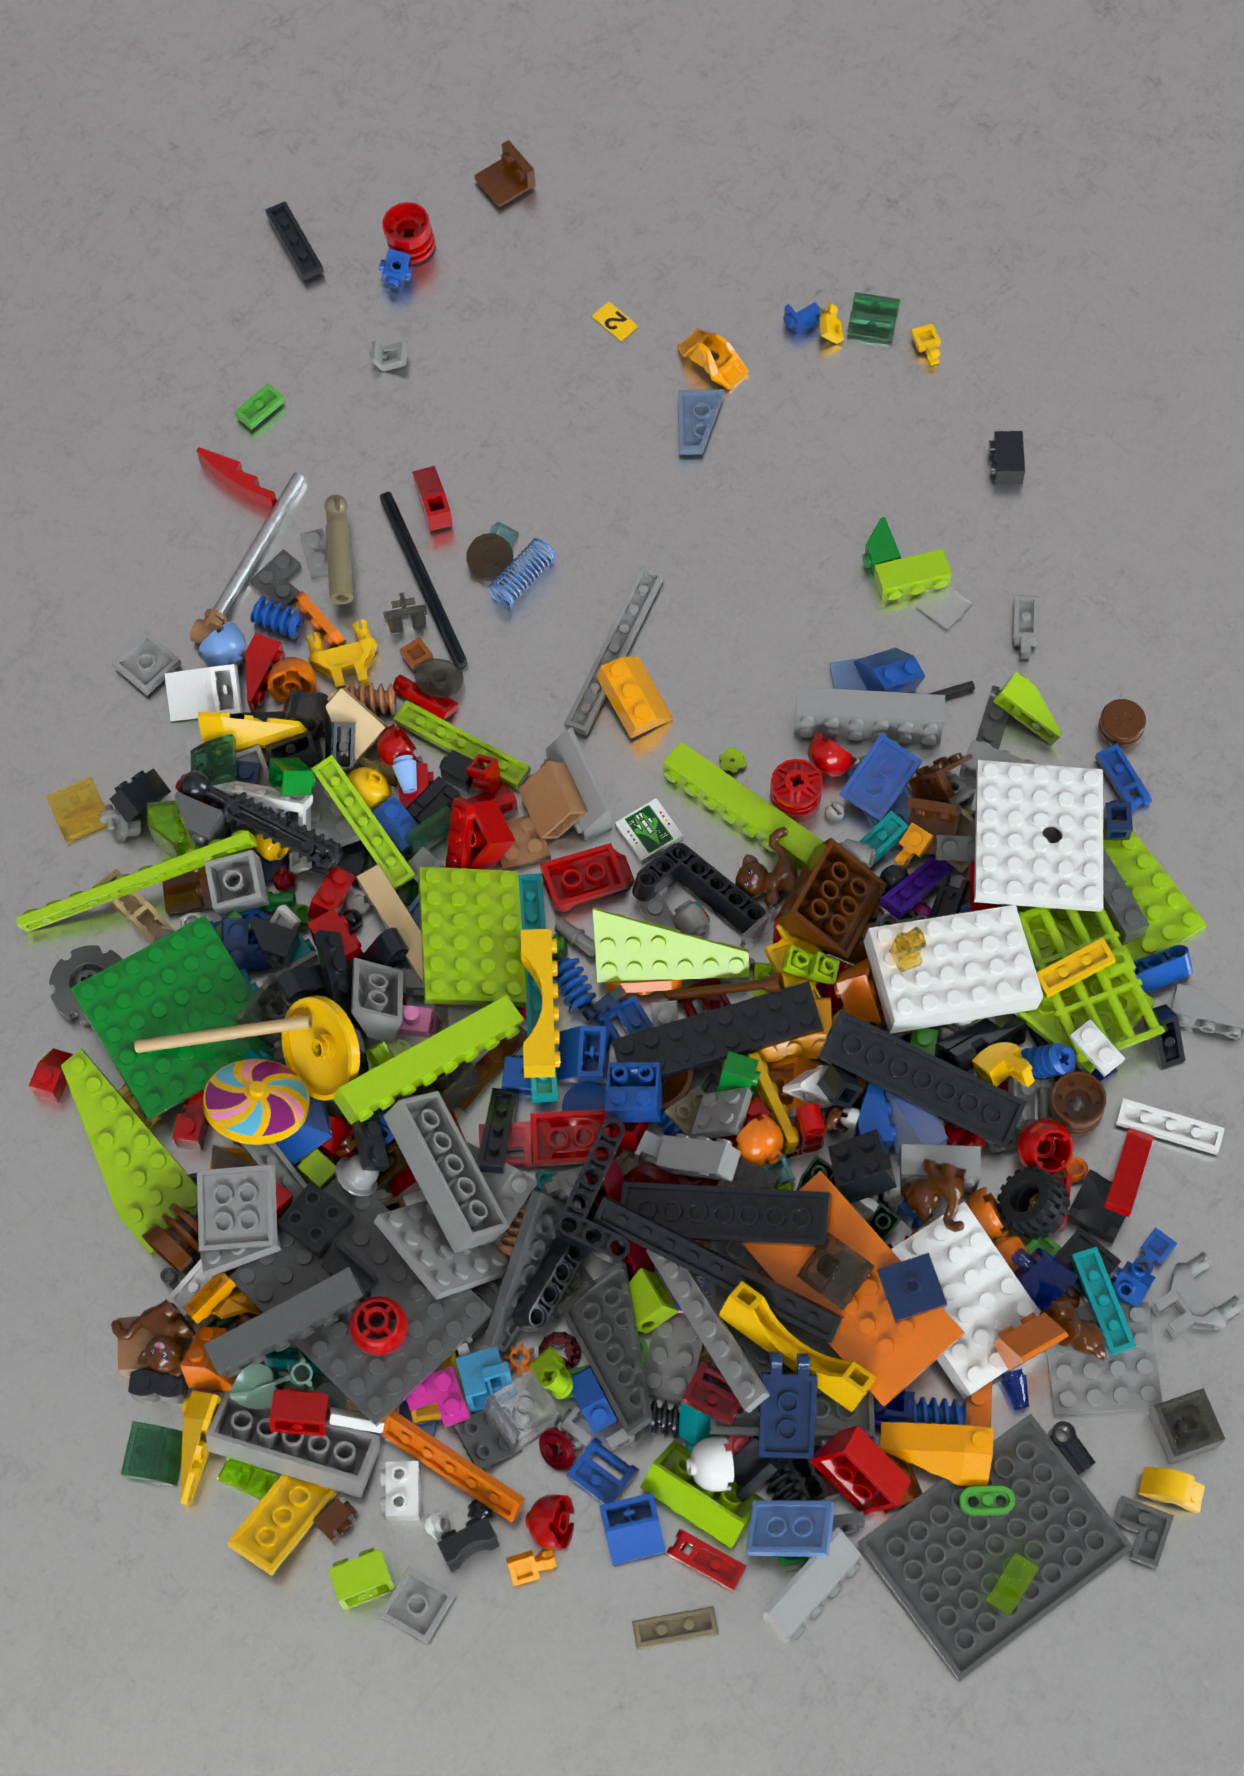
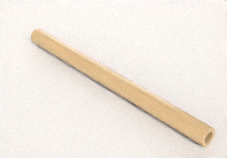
M310 1015L141 1039L136 1040L134 1046L137 1053L306 1029L312 1027V1019Z

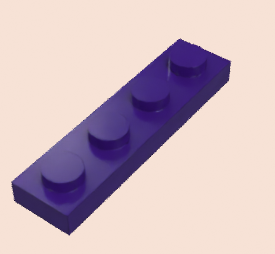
M933 855L881 898L879 905L899 919L937 888L945 874L951 876L955 867L946 860H935V855Z

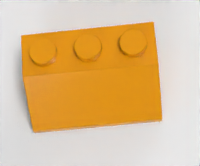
M620 657L600 667L596 678L630 738H634L673 720L671 712L639 657Z
M831 998L814 999L824 1031L758 1050L756 1053L758 1052L761 1060L774 1062L795 1057L817 1059L832 1026Z

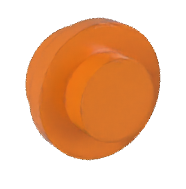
M1074 1156L1068 1166L1062 1170L1063 1176L1066 1177L1067 1173L1073 1174L1072 1182H1081L1088 1173V1165L1082 1158Z

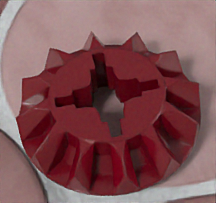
M553 1331L552 1334L543 1338L539 1345L538 1356L548 1347L553 1348L552 1345L558 1348L566 1345L564 1353L567 1360L563 1357L566 1369H573L577 1366L581 1357V1349L574 1336L565 1331Z
M557 1427L545 1430L539 1438V1449L544 1460L551 1467L558 1470H565L572 1466V1463L577 1459L574 1454L577 1448L572 1446L571 1443L573 1438H568L566 1430L560 1431ZM557 1443L560 1444V1450L562 1451L559 1454Z

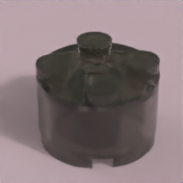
M298 689L291 690L290 695L285 700L281 719L300 721L308 731H312L318 740L323 737L325 740L326 722H331L325 707L329 703L327 700L328 695L322 692L310 693Z

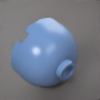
M225 623L222 625L224 630L219 633L214 630L199 646L201 653H198V656L210 667L231 664L238 666L243 661L242 656L246 650L245 637L235 623Z

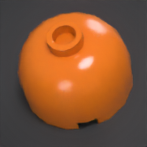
M296 657L281 659L270 671L268 692L273 698L282 703H286V700H296L294 704L308 702L315 694L317 684L315 671L303 659Z
M765 1114L761 1115L764 1119L760 1121L756 1118L750 1121L735 1139L739 1143L736 1149L741 1152L739 1161L754 1168L774 1164L782 1155L780 1151L783 1147L784 1138L781 1128Z
M985 1186L969 1195L965 1203L989 1238L995 1240L1000 1236L1010 1233L1008 1225L1003 1226L999 1215L1001 1212L997 1210L998 1203L991 1192L987 1194L988 1188Z

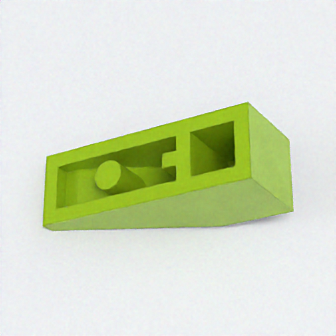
M1015 672L1004 684L993 702L1052 745L1063 733L1036 686L1026 676Z

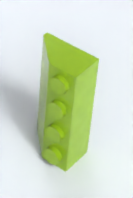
M673 1440L652 1463L640 1488L648 1493L653 1492L654 1498H657L674 1512L693 1522L696 1527L705 1530L720 1543L732 1548L750 1524L753 1500L765 1499L753 1493L745 1502L740 1501L735 1497L737 1483L734 1480L728 1483V1486L732 1487L731 1490L716 1492L702 1489L695 1482L693 1475L689 1476L687 1472L686 1462L687 1459H691V1454L682 1444Z

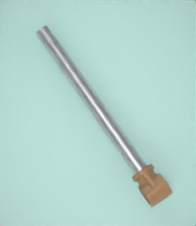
M293 473L214 608L206 610L204 620L197 619L193 624L190 632L191 641L201 645L204 639L214 630L218 633L223 630L222 625L227 623V618L225 617L303 486L306 480L304 476L299 473Z

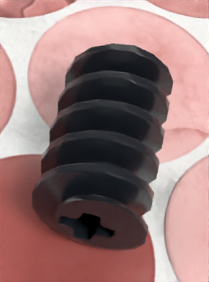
M654 1398L650 1404L653 1421L641 1429V1431L645 1432L650 1425L652 1434H656L661 1427L662 1436H667L668 1432L672 1430V1437L676 1439L679 1436L680 1422L678 1404L675 1403L672 1409L669 1410L668 1402L664 1401L659 1408L657 1399Z
M788 1461L779 1463L778 1470L762 1484L769 1485L766 1488L768 1495L775 1494L771 1500L807 1501L800 1498L803 1494L802 1490H795L794 1488L799 1480H790L791 1470L784 1471L783 1469Z

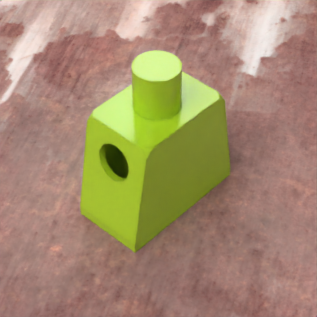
M640 1268L629 1282L637 1331L650 1333L674 1316L679 1310L658 1274Z

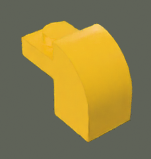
M1001 1042L990 1045L971 1060L977 1076L996 1087L1008 1076H1011L1027 1088L1035 1082L1031 1072V1064L1022 1057L1019 1046L1013 1043Z
M1144 1467L1138 1493L1157 1503H1174L1190 1512H1200L1205 1486L1194 1481V1476L1181 1471L1162 1467Z

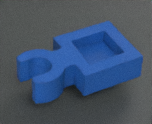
M1155 1227L1140 1247V1250L1145 1255L1136 1258L1133 1263L1147 1264L1148 1269L1146 1272L1152 1274L1153 1263L1156 1261L1162 1265L1177 1246V1242Z

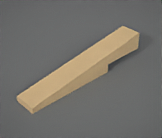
M376 865L356 876L359 885L384 922L385 928L394 927L399 931L409 948L405 958L423 984L421 931L380 866Z
M115 869L99 883L112 882L116 880L117 876L122 874ZM138 892L110 901L150 944L154 940H159L161 929L175 931Z

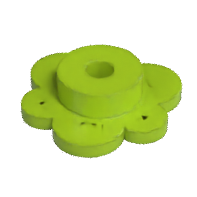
M728 747L725 753L719 755V760L721 761L720 769L725 772L730 770L733 774L737 773L738 769H744L746 767V760L743 758L744 753L736 751L733 747Z

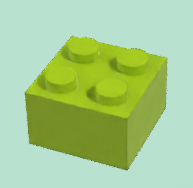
M374 1548L366 1549L359 1553L358 1558L350 1561L348 1558L338 1560L332 1564V1568L327 1569L337 1599L344 1610L390 1593L395 1589L386 1559L380 1549L376 1551Z

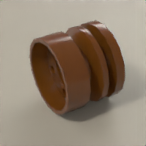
M1071 1072L1063 1075L1055 1083L1049 1102V1115L1051 1119L1061 1123L1074 1136H1082L1092 1132L1100 1124L1106 1106V1092L1102 1083L1095 1076L1085 1072ZM1075 1103L1080 1104L1079 1111H1074Z
M173 1203L169 1210L176 1218L172 1219L169 1215L163 1213L161 1217L167 1224V1227L163 1229L153 1223L142 1235V1238L170 1266L182 1274L193 1262L192 1257L187 1252L189 1248L200 1253L197 1242L199 1239L198 1219L188 1210L180 1208Z

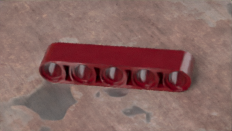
M604 1156L596 1159L599 1161H606L608 1157ZM615 1157L594 1199L597 1210L604 1196H608L621 1203L622 1185L625 1180ZM585 1174L589 1185L597 1183L594 1175ZM627 1239L630 1244V1250L623 1262L626 1263L630 1282L640 1268L654 1272L655 1266L647 1254L646 1248ZM619 1244L610 1245L614 1255L623 1254V1249Z

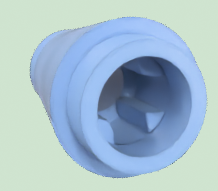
M403 755L395 758L392 768L403 793L407 794L417 791L416 761L413 760V756Z

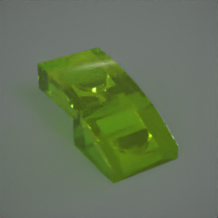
M1015 1552L986 1601L1011 1616L1040 1567Z

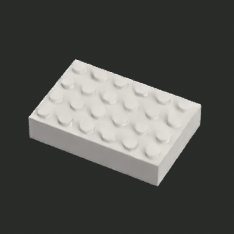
M1016 905L872 927L868 929L863 941L890 1034L1036 1010L1044 997Z
M965 1201L958 1205V1210L953 1218L954 1221H962L964 1223L962 1231L953 1232L946 1229L943 1216H941L891 1249L901 1261L926 1253L930 1254L947 1301V1306L943 1308L966 1333L937 1359L963 1400L1008 1370L993 1345V1342L1000 1338L997 1333L1012 1325L1013 1329H1016L1022 1325L1020 1320L1033 1312L1037 1317L1041 1313Z

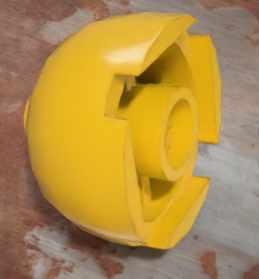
M360 767L347 774V777L372 812L389 799L390 786L387 779L378 770L370 767Z

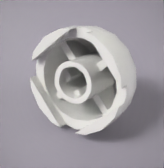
M724 1435L702 1439L694 1446L691 1452V1459H687L686 1466L689 1476L693 1475L695 1482L704 1490L717 1492L731 1490L732 1488L728 1486V1483L734 1480L733 1457L731 1451L725 1450L724 1444L728 1443Z

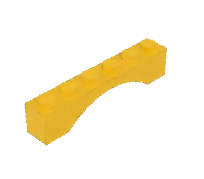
M551 929L521 930V962L537 983L542 997V1010L539 1020L532 1033L523 1042L524 1078L555 1077V1067H560V1052H555V1044H560L559 1029H554V1021H559V1006H553V999H558V983H553V976H558L557 961H552V954H557V938L552 939Z
M743 1281L729 1295L718 1315L767 1352L781 1353L783 1355V1363L796 1373L797 1353H807L810 1356L809 1374L817 1375V1388L850 1412L855 1410L876 1379L874 1375L854 1361L826 1356L800 1342L778 1321L769 1308L764 1296Z

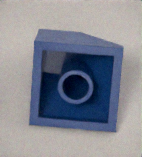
M309 1096V1112L304 1124L293 1135L276 1142L293 1165L333 1137L324 1100H318Z

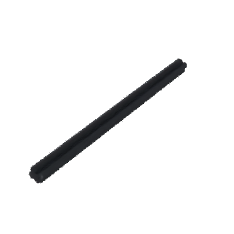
M389 491L382 493L380 501L456 668L464 667L467 665L466 656L393 495Z

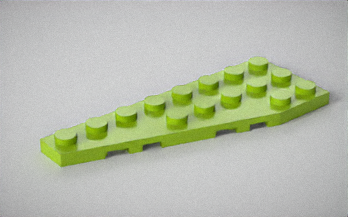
M80 1048L61 1065L117 1215L149 1254L153 1255L156 1252L142 1238V1235L153 1223L163 1229L167 1227V1224L161 1217L163 1213H166L172 1219L176 1218L169 1210L173 1203L180 1208L188 1210L196 1217L198 1215L197 1184L86 1052Z

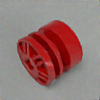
M412 202L399 203L391 207L385 213L382 220L383 232L389 249L411 254L409 264L419 263L427 259L434 250L435 237L426 210L419 204Z
M791 759L784 761L772 773L770 804L797 823L808 821L815 816L820 808L823 785L820 771L807 760Z

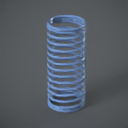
M534 538L528 544V547L521 551V554L517 556L518 558H515L511 565L504 569V572L497 577V580H494L488 586L490 595L500 605L511 608L515 600H518V597L525 593V589H529L532 582L536 581L535 578H539V575L543 574L542 571H545L546 567H549V564L556 560L554 550L545 541ZM535 541L543 545L550 552V554L543 547H541L538 544H535ZM538 547H539L540 549H542L549 557H547L546 555H544V554L538 549ZM506 575H509L513 581L508 579ZM503 578L506 579L507 582H508L510 585H508L507 583H505V582L503 581ZM499 582L503 583L508 590L502 587ZM492 587L495 588V590H496V592L498 593V595H499L503 600H505L506 602H508L509 604H507V603H505L504 601H502V600L494 593Z

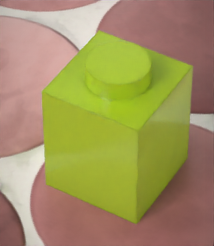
M317 1148L299 1161L300 1165L297 1166L300 1174L309 1183L312 1181L321 1189H324L337 1177L336 1166Z

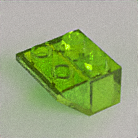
M176 800L147 803L148 827L156 846L170 857H178L185 854V851L190 849V843L186 840V834H189V832L185 828Z

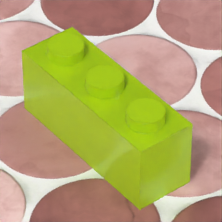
M944 548L877 564L874 567L873 577L881 601L888 599L896 600L908 594L917 595L933 588H944L951 582L952 571Z

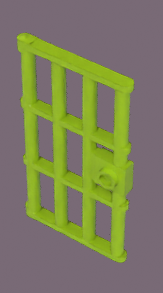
M1035 907L1018 913L1030 954L1034 961L1035 970L1040 971L1101 938H1104L1106 943H1110L1111 952L1116 958L1115 963L1095 973L1104 991L1103 993L1089 997L1081 980L1073 984L1080 1002L1066 1007L1059 992L1050 997L1056 1009V1018H1060L1076 1053L1078 1066H1084L1091 1061L1070 1039V1035L1076 1031L1069 1015L1070 1013L1084 1009L1088 1020L1091 1019L1109 1040L1093 1004L1108 999L1126 1040L1113 1044L1118 1051L1165 1032L1164 1027L1159 1025L1141 987L1143 984L1141 979H1137L1134 972L1136 966L1126 945H1121L1119 932L1114 930L1104 907L1102 912H1094L1105 935L1093 940L1090 939L1078 911L1066 909L1081 942V945L1067 949L1050 913V910L1055 908ZM1037 915L1041 916L1058 954L1045 959L1026 921ZM1125 975L1128 983L1113 988L1110 980ZM1129 990H1132L1150 1028L1149 1031L1139 1035H1135L1117 996Z

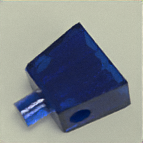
M1020 1248L1011 1257V1260L1019 1267L1014 1272L1015 1276L1041 1312L1047 1310L1050 1303L1055 1298L1062 1296L1079 1278L1072 1267L1041 1248H1037L1031 1255Z

